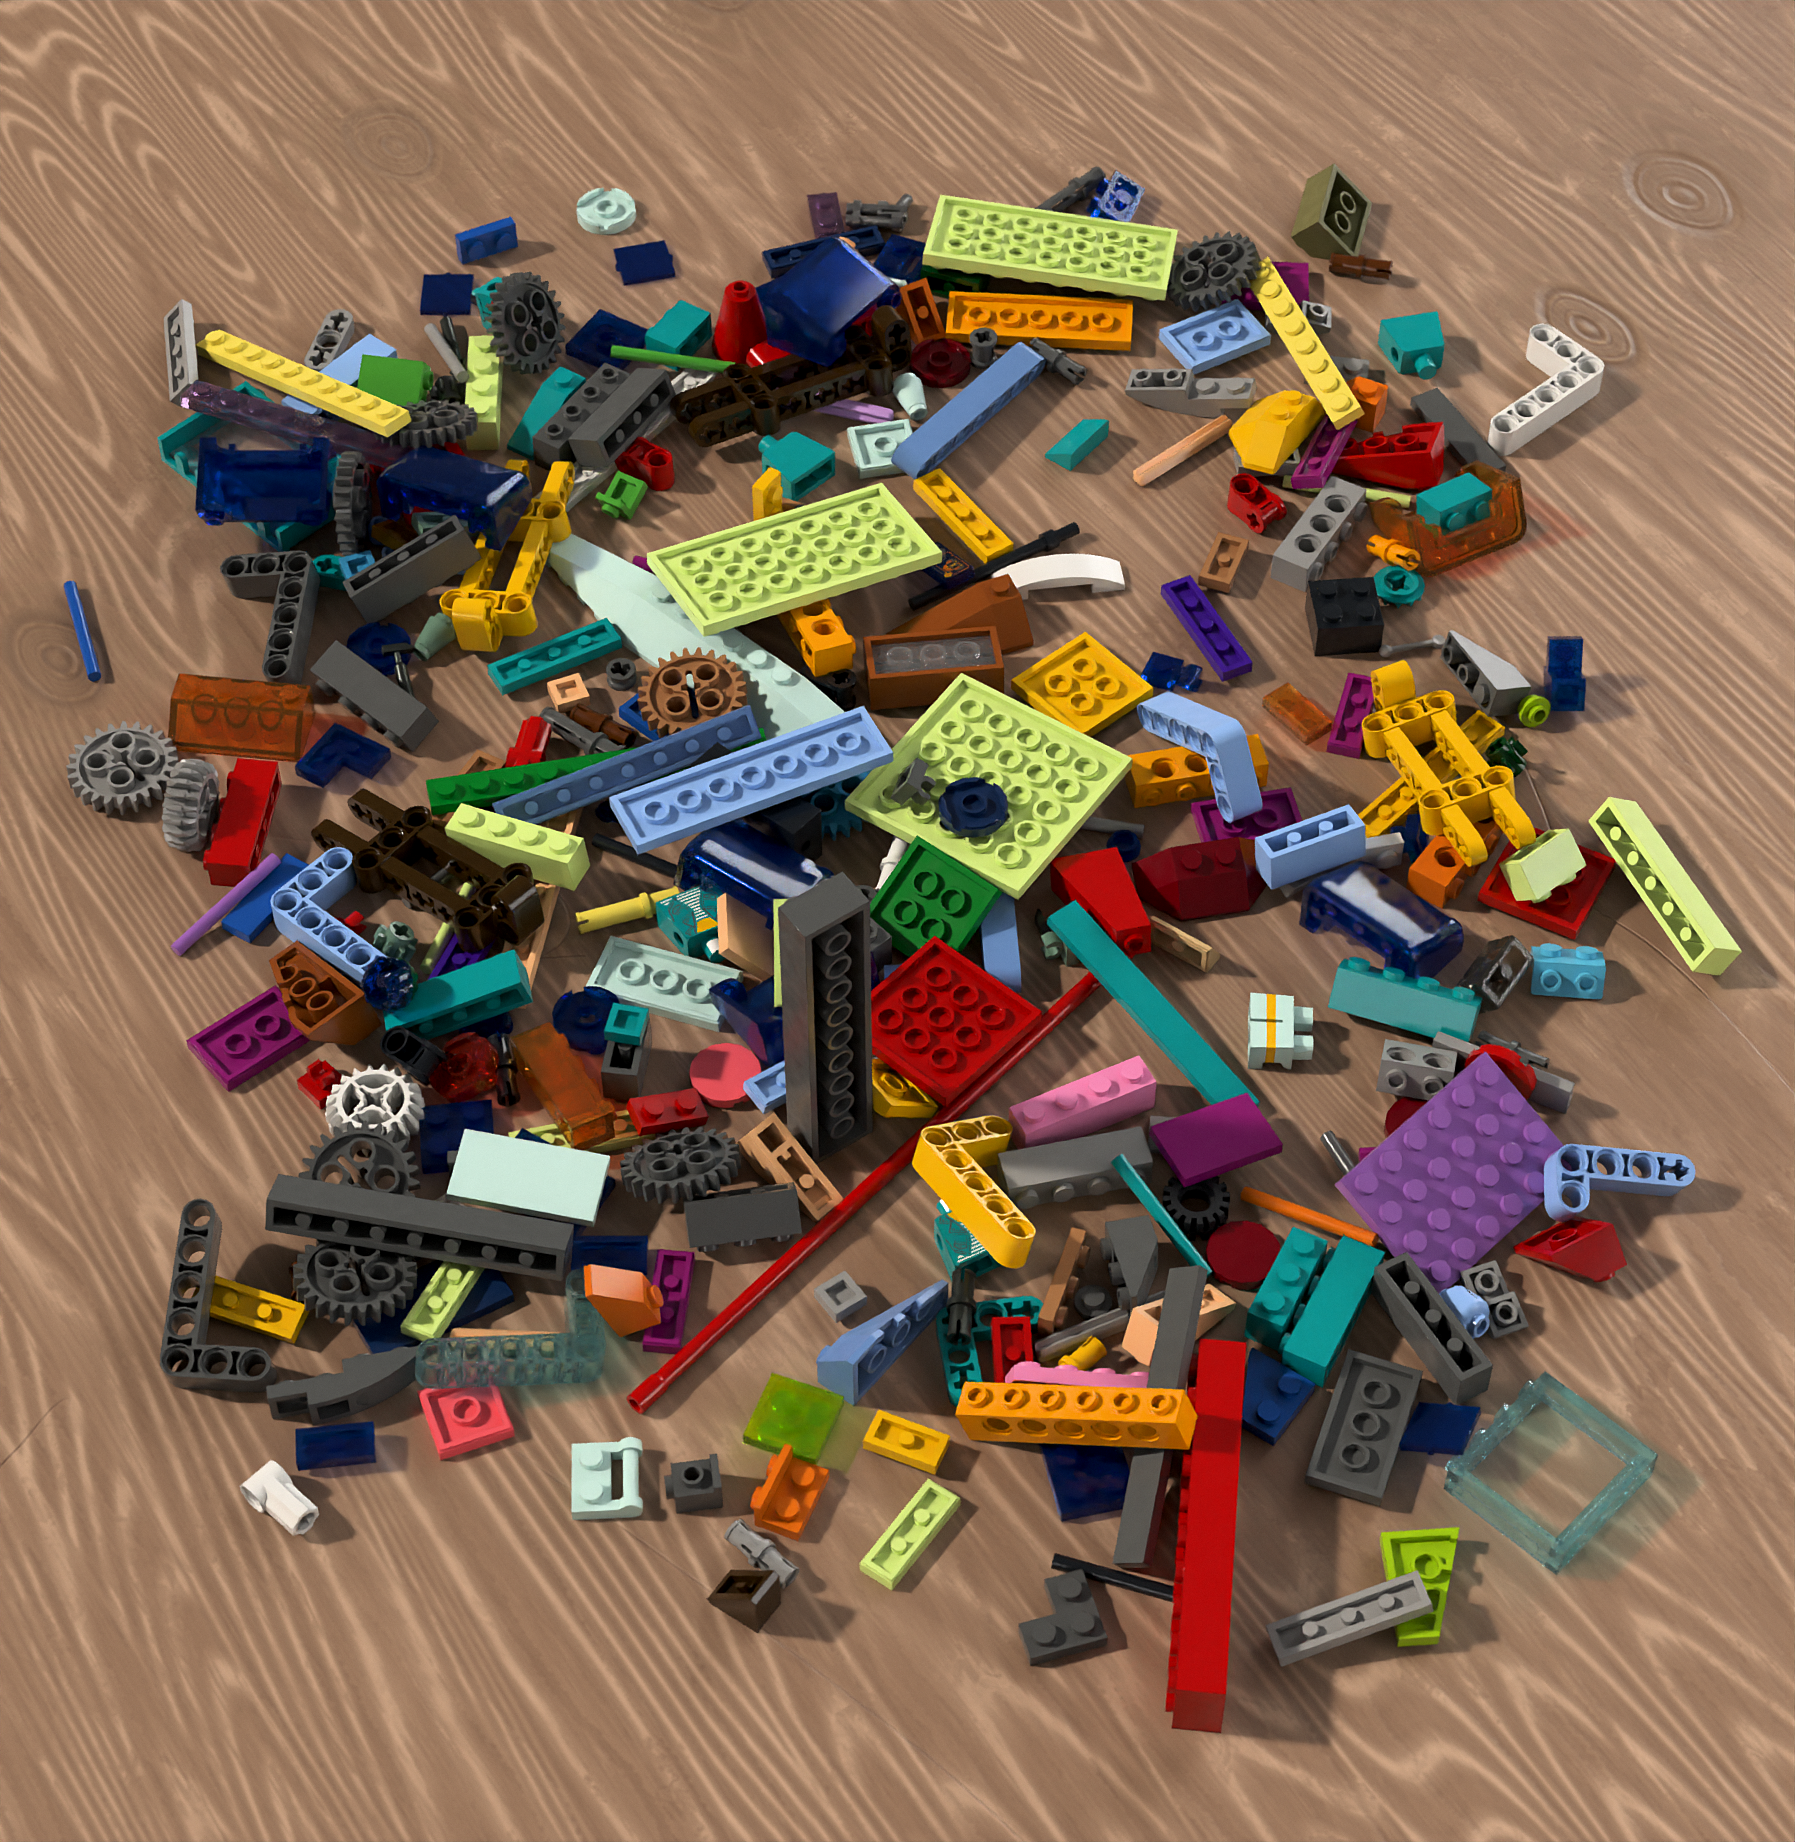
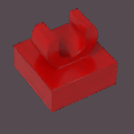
M318 1059L306 1068L307 1073L297 1079V1084L300 1091L319 1109H323L326 1107L327 1096L332 1095V1085H341L342 1075L326 1060L321 1062Z

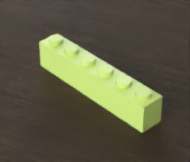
M1608 797L1588 822L1692 972L1720 976L1742 952L1637 802Z

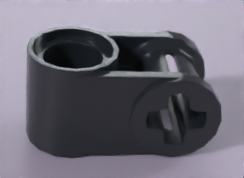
M805 664L798 672L843 711L847 712L854 709L856 697L853 694V688L856 685V675L853 671L841 669L829 672L827 675L815 677L809 666Z
M402 1026L390 1028L384 1033L380 1041L381 1051L402 1070L426 1087L430 1084L429 1078L438 1066L449 1059L434 1044L424 1038L421 1039Z

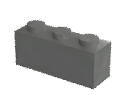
M794 1182L707 1193V1197L693 1195L692 1201L682 1197L688 1244L690 1248L697 1247L699 1252L714 1251L719 1249V1244L734 1242L736 1247L751 1246L757 1243L756 1239L771 1237L773 1242L788 1241L794 1238L793 1234L802 1233L797 1189Z

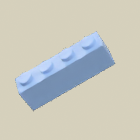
M368 334L337 359H334L320 373L357 388L362 354L397 358V351L373 335ZM289 394L282 400V406L297 420H302L317 435H320L342 418Z

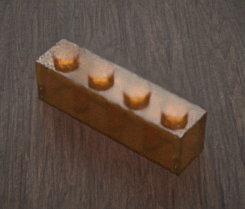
M547 1022L510 1037L513 1060L517 1063L518 1070L572 1149L583 1151L615 1138L613 1123L617 1121L615 1108L609 1100L604 1101L597 1081L593 1077L588 1078L581 1058L578 1055L573 1056L570 1052L569 1043L563 1033L558 1034L552 1024Z

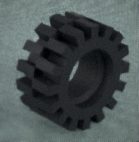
M1172 1176L1168 1180V1186L1165 1185L1162 1205L1183 1233L1189 1234L1190 1241H1195L1196 1235H1201L1202 1241L1207 1240L1209 1232L1213 1234L1220 1226L1226 1224L1229 1213L1230 1193L1227 1192L1225 1182L1219 1184V1176L1187 1187H1183L1179 1179L1177 1178L1176 1180ZM1189 1198H1199L1206 1201L1210 1207L1205 1211L1194 1212L1184 1208L1181 1203Z

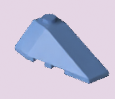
M943 1279L841 1335L832 1346L827 1345L824 1347L816 1360L818 1383L852 1406H855L929 1326L939 1311L946 1307L949 1283Z

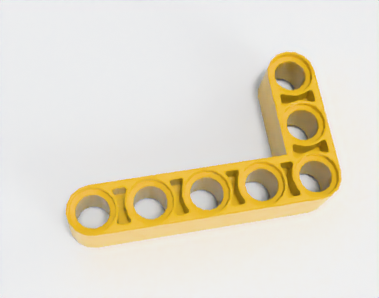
M989 1115L923 1128L912 1159L914 1169L999 1264L1008 1268L1023 1267L1036 1233L1035 1228L981 1168L997 1165L998 1153L1006 1152L1013 1131L1011 1123L1002 1117Z

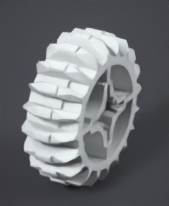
M369 1064L364 1072L354 1068L352 1077L342 1075L341 1085H332V1095L327 1096L325 1116L333 1137H335L333 1132L334 1126H337L342 1133L347 1132L348 1122L351 1121L355 1129L360 1130L364 1120L368 1122L370 1131H374L375 1127L381 1123L384 1127V1136L394 1129L398 1135L395 1143L405 1139L409 1145L410 1135H418L419 1125L423 1124L424 1098L418 1083H413L410 1074L402 1075L398 1067L390 1072L385 1064L379 1070H374ZM400 1104H403L401 1110L396 1115H394V1113L397 1111L396 1107H398ZM354 1105H357V1106L354 1108V1113H352L350 1116H348V1113H349V1111L351 1110V1108H352ZM362 1149V1152L367 1157L371 1150Z

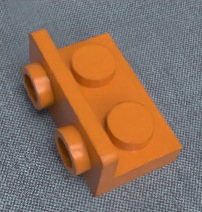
M784 1444L780 1454H774L771 1457L766 1471L768 1478L763 1487L757 1486L750 1508L754 1509L755 1526L799 1541L829 1480V1470L793 1457V1446Z

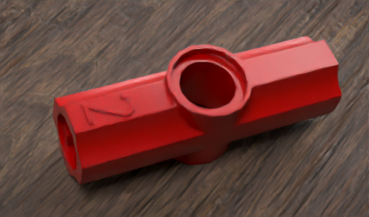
M530 716L529 719L523 720L516 745L508 750L505 768L545 762L546 750L552 733L551 724L544 721L542 717Z

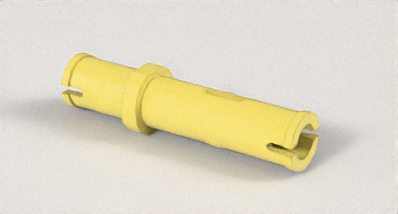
M674 886L673 888L651 894L644 892L638 894L639 897L580 913L576 912L575 918L577 923L587 921V923L578 926L579 932L582 935L586 932L643 917L645 919L652 918L656 914L655 902L679 894L678 887Z

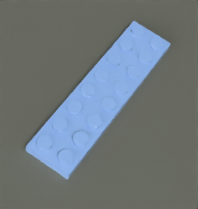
M861 706L609 797L610 807L636 853L639 855L893 762V751L865 707Z

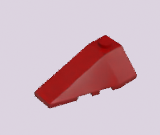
M1444 423L1410 424L1402 426L1403 432L1384 436L1383 431L1372 433L1373 437H1369L1361 442L1349 438L1331 473L1405 489L1417 488L1419 490H1427L1436 487L1444 471Z

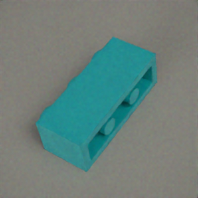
M1292 1228L1247 1312L1244 1337L1278 1351L1285 1332L1289 1333L1294 1325L1293 1319L1301 1303L1305 1304L1308 1298V1290L1314 1276L1320 1275L1323 1269L1322 1266L1328 1244L1327 1240L1298 1228Z

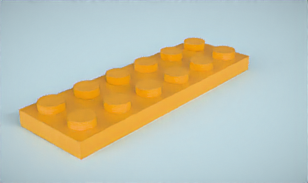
M950 291L946 338L959 343H970V334L973 330L990 328L997 334V345H1015L1018 342H1023L1027 346H1033L1030 342L1035 337H1038L1053 348L1131 351L1133 300Z

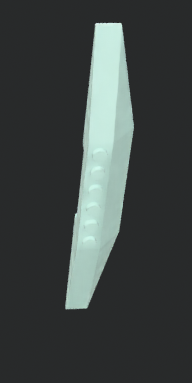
M572 533L567 539L552 544L545 564L549 568L552 567L558 573V578L565 586L569 585L577 593V598L583 605L587 604L593 610L594 617L598 621L604 618L610 621L621 637L623 646L653 667L659 668L658 658H662L667 662L670 661V652L672 651L680 657L683 654V649L687 648L689 654L694 655L698 647H701L702 655L706 656L712 649L715 653V659L725 654L727 664L735 662L737 671L743 672L744 682H746L747 705L751 707L758 728L764 729L766 740L845 713L807 678L736 629L731 628L703 637L656 575ZM687 674V685L695 691L693 675Z

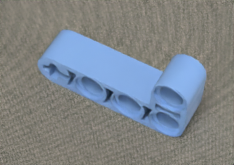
M1566 1144L1552 1154L1544 1165L1545 1209L1553 1220L1567 1222L1587 1207L1590 1199V1189L1673 1196L1693 1181L1696 1172L1695 1167L1689 1158L1680 1154ZM1561 1159L1569 1162L1572 1172L1563 1167ZM1597 1162L1606 1168L1607 1175L1599 1171ZM1632 1166L1637 1167L1641 1171L1642 1178L1635 1175ZM1562 1195H1566L1571 1200L1572 1208L1563 1202Z

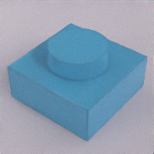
M370 550L339 558L340 569L345 580L375 563Z

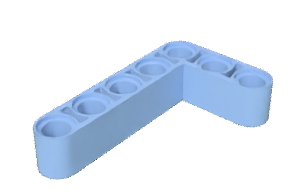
M1165 692L1137 705V714L1145 730L1206 757L1216 802L1222 817L1228 823L1237 821L1262 809V798L1247 737L1239 721L1172 692Z
M342 847L331 848L272 895L270 902L275 926L288 939L293 942L298 940L364 991L369 999L382 1006L380 999L382 994L376 992L373 971L380 965V961L387 958V956L326 912L328 908L351 891L357 882L352 863V853Z

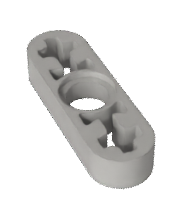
M338 309L326 315L304 358L306 367L320 372L334 359H337L344 353L355 330L353 316L349 311ZM328 342L337 343L334 347L326 348L322 346Z

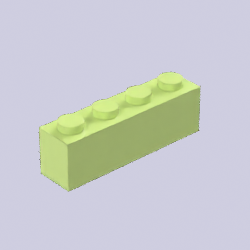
M493 335L469 336L467 362L469 378L466 381L465 404H468L469 408H474V411H477L478 427L477 431L473 432V436H466L467 450H499L503 356L496 357L495 354L498 346L490 345V342L494 339Z
M460 804L445 827L447 836L499 866L505 868L513 863L527 864L531 868L533 879L575 891L590 867L584 838L466 804Z

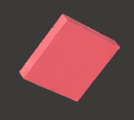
M491 1367L417 1391L418 1399L440 1461L515 1437L513 1425Z

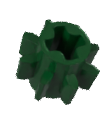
M1501 737L1488 746L1485 754L1490 760L1486 763L1490 767H1508L1512 770L1515 778L1527 765V761L1523 756L1528 750L1519 740L1515 741L1513 737H1510L1508 741L1506 738Z

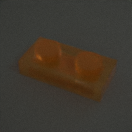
M1289 682L1263 697L1262 707L1306 746L1332 730L1333 721Z

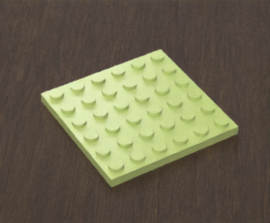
M961 673L891 749L893 751V762L874 768L845 799V810L910 844L918 835L1000 891L1019 900L1132 768L1133 758ZM918 757L929 764L924 776L931 777L936 782V785L929 792L922 789L931 796L924 805L915 803L911 797L903 805H900L891 799V795L900 773ZM978 777L985 779V783L991 785L995 783L1000 786L1007 796L1008 815L1004 824L996 832L976 838L959 836L948 830L940 820L938 801L945 792V788L952 782L962 778Z

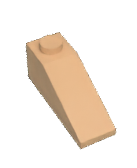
M772 1113L736 1142L739 1145L741 1154L770 1185L794 1182L797 1189L799 1209L814 1222L821 1219L843 1200V1197L775 1113Z
M1206 1284L1204 1288L1195 1341L1235 1309L1236 1302L1211 1284ZM1163 1299L1132 1309L1122 1347L1135 1356L1138 1362L1148 1367L1151 1366Z

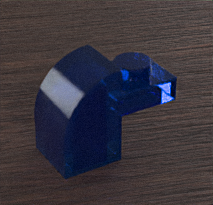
M1547 636V656L1543 678L1545 698L1551 705L1550 711H1585L1586 678L1582 673L1583 638L1581 636Z

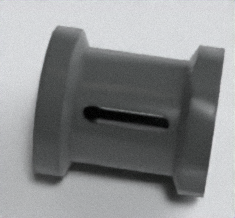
M978 328L970 334V344L973 346L970 360L971 365L977 369L989 368L997 361L994 346L997 343V334L992 329Z

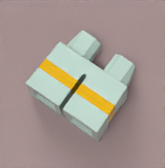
M1250 993L1248 1009V1069H1262L1263 1063H1281L1284 1068L1291 1069L1292 1060H1312L1313 1036L1294 1035V1031L1312 1032L1313 1008L1294 1006V996Z

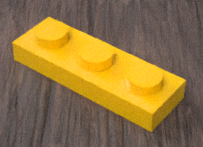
M215 1275L210 1317L295 1344L310 1311L305 1310L304 1304ZM196 1287L191 1298L198 1294L200 1288Z

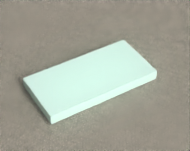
M610 936L585 986V996L609 1003L648 1008L650 1014L719 1032L743 981V971Z
M465 1129L446 1193L447 1200L594 1227L610 1165V1156Z

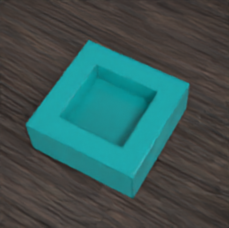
M613 1003L604 1029L605 1040L640 1046L649 1020V1009Z

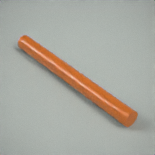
M1245 1186L1241 1192L1240 1198L1245 1202L1333 1234L1347 1236L1371 1247H1375L1378 1243V1233Z

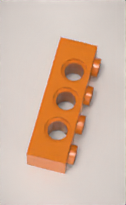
M1492 816L1472 823L1482 837L1489 856L1495 851L1499 837L1503 834L1502 829ZM1444 834L1436 835L1409 868L1406 891L1443 909L1451 898L1456 899L1463 889L1464 881L1468 876L1474 877L1481 863L1468 867Z

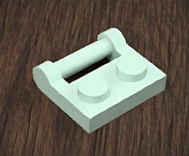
M627 1437L619 1442L572 1444V1520L630 1518L642 1514L643 1500L639 1497V1457L642 1455V1441L640 1439ZM612 1460H623V1497L620 1500H612Z

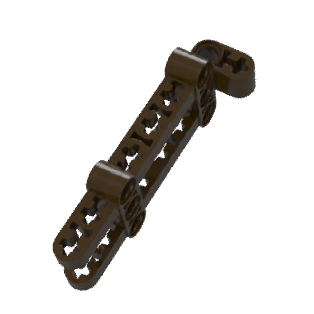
M883 305L877 308L871 317V337L860 326L846 325L837 330V339L752 368L743 363L732 364L724 369L723 378L676 394L670 402L669 409L680 423H690L688 432L696 444L700 447H710L750 432L760 436L774 435L780 430V422L865 392L875 397L886 396L893 391L892 373L905 368L912 359L909 324L892 306Z
M363 788L350 797L347 802L349 809L357 819L379 831L369 842L328 819H324L311 831L313 840L324 852L331 848L342 847L352 853V863L359 887L363 892L374 894L387 888L453 927L459 948L465 952L475 953L481 951L497 937L504 939L512 945L519 946L544 923L539 894L535 887L531 868L527 864L513 863L505 868L499 866L435 829L431 811L427 807L413 806L403 811ZM423 857L479 889V891L467 900L413 869L411 866Z

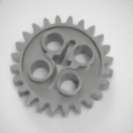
M122 721L119 729H115L111 723L108 724L107 732H102L96 728V737L83 736L85 745L75 744L76 754H69L68 756L70 764L66 765L67 777L70 788H73L74 796L76 798L81 797L84 806L92 803L94 811H98L102 806H105L106 813L110 814L114 808H119L121 815L125 814L127 807H132L135 812H139V804L142 803L149 808L152 807L151 799L153 797L163 800L162 790L166 791L167 781L170 780V772L179 760L176 747H173L172 739L165 738L162 730L154 733L151 724L142 730L140 722H136L132 728H128L125 721Z

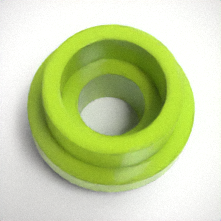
M1528 695L1518 705L1519 719L1527 727H1536L1547 719L1550 714L1551 705L1543 696Z

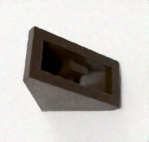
M730 1570L707 1600L714 1607L758 1633L781 1604L779 1575L775 1570Z

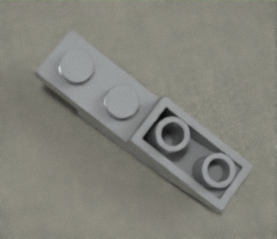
M1132 369L1125 392L1131 398L1166 411L1190 416L1218 418L1224 414L1225 409L1251 408L1257 385L1255 378H1194L1192 369Z

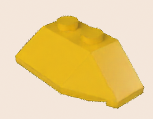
M1284 390L1256 400L1251 405V408L1229 429V436L1241 457L1244 468L1274 475L1321 422L1326 412L1315 397L1304 395L1295 390Z

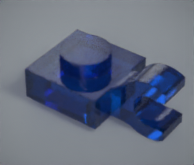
M1153 652L1141 673V678L1153 687L1170 692L1174 690L1176 685L1192 692H1198L1203 683L1199 679L1203 668L1195 664H1189L1184 667V660Z

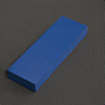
M286 853L280 859L281 864L251 890L221 921L223 930L251 944L274 919L270 902L272 895L309 864Z

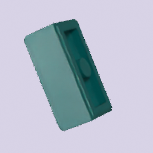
M1083 419L1045 454V458L1071 471L1108 437L1109 421L1105 419Z

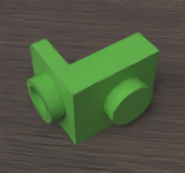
M617 471L606 494L598 492L595 498L602 506L601 511L615 519L623 516L631 520L648 486L644 481Z

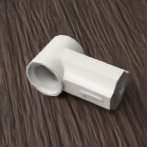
M273 1460L266 1463L240 1485L242 1494L253 1508L261 1513L266 1510L293 1536L306 1533L319 1516L318 1508L293 1486L289 1475Z

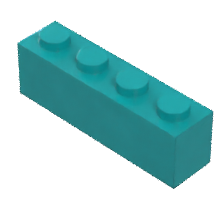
M514 949L419 983L413 1000L405 1008H394L388 1001L385 1002L380 997L386 1031L394 1026H402L421 1039L424 1038L426 1040L533 1002L527 969ZM396 1003L395 1006L401 1007V1004Z
M1350 957L1349 960L1344 958L1337 968L1328 1007L1435 1038L1439 1031L1470 1043L1483 998L1475 996V992L1468 988H1446L1440 986L1439 981L1429 977H1419L1418 980L1405 976V972L1400 969L1385 967L1383 970L1370 966V962L1365 959Z
M1344 1235L1336 1248L1331 1246L1328 1249L1322 1267L1325 1270L1322 1276H1314L1308 1290L1310 1299L1307 1305L1303 1303L1299 1305L1293 1319V1324L1296 1326L1292 1334L1285 1332L1279 1344L1278 1354L1282 1355V1365L1312 1381L1316 1386L1323 1388L1371 1294L1374 1269L1383 1263L1384 1251Z

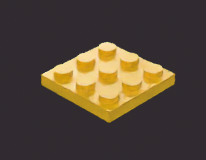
M1087 632L1082 633L1011 679V689L1034 709L1089 737L1094 736L1136 708L1139 703L1153 696V687Z

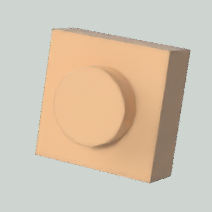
M579 673L547 682L549 695L559 713L571 711L574 706L577 707L578 703H582L585 706L590 705L589 693Z

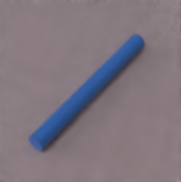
M67 581L63 587L87 676L90 681H98L101 678V672L77 584L74 581Z

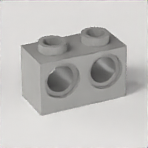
M1385 1039L1376 1091L1430 1100L1453 1079L1457 1052Z

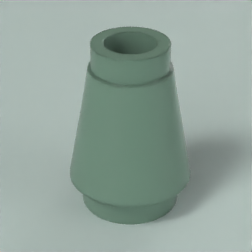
M437 613L435 616L429 617L414 645L413 654L418 659L426 662L456 638L452 619L443 613Z

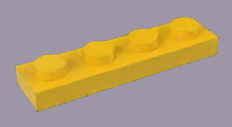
M940 468L913 480V490L984 563L1013 551L1014 543Z

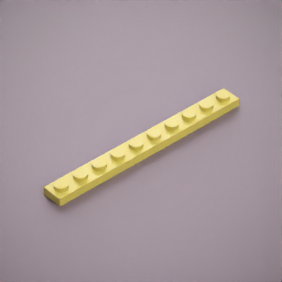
M222 330L210 332L206 335L205 339L196 344L197 351L202 357L387 438L412 421L409 411Z

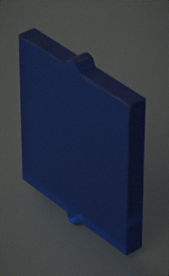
M665 240L613 249L616 260L615 270L620 273L623 286L675 277V270L672 264L673 255L669 254Z
M450 272L446 274H424L420 315H443L444 317L448 315H471L472 303L470 296L474 287V274H452Z
M1419 1402L1399 1443L1400 1450L1424 1452L1430 1456L1435 1453L1462 1456L1480 1418L1481 1408L1453 1405L1452 1402L1446 1404Z

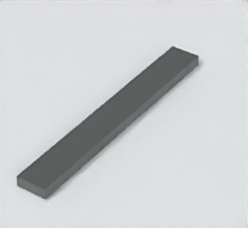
M1200 1265L1169 1269L1146 1388L1186 1389L1208 1270ZM1135 1447L1112 1562V1564L1120 1568L1152 1567L1174 1449Z

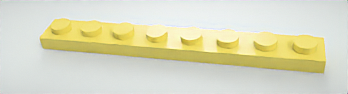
M1266 257L1258 262L1261 269L1255 271L1257 279L1249 280L1250 288L1336 430H1339L1363 416L1364 412L1269 257Z

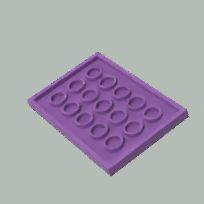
M1484 1052L1334 1185L1370 1229L1378 1233V1238L1394 1258L1407 1252L1435 1290L1440 1293L1442 1290L1450 1288L1461 1277V1271L1470 1269L1544 1201L1545 1162L1564 1145L1491 1057ZM1561 1159L1563 1167L1572 1172L1569 1162Z

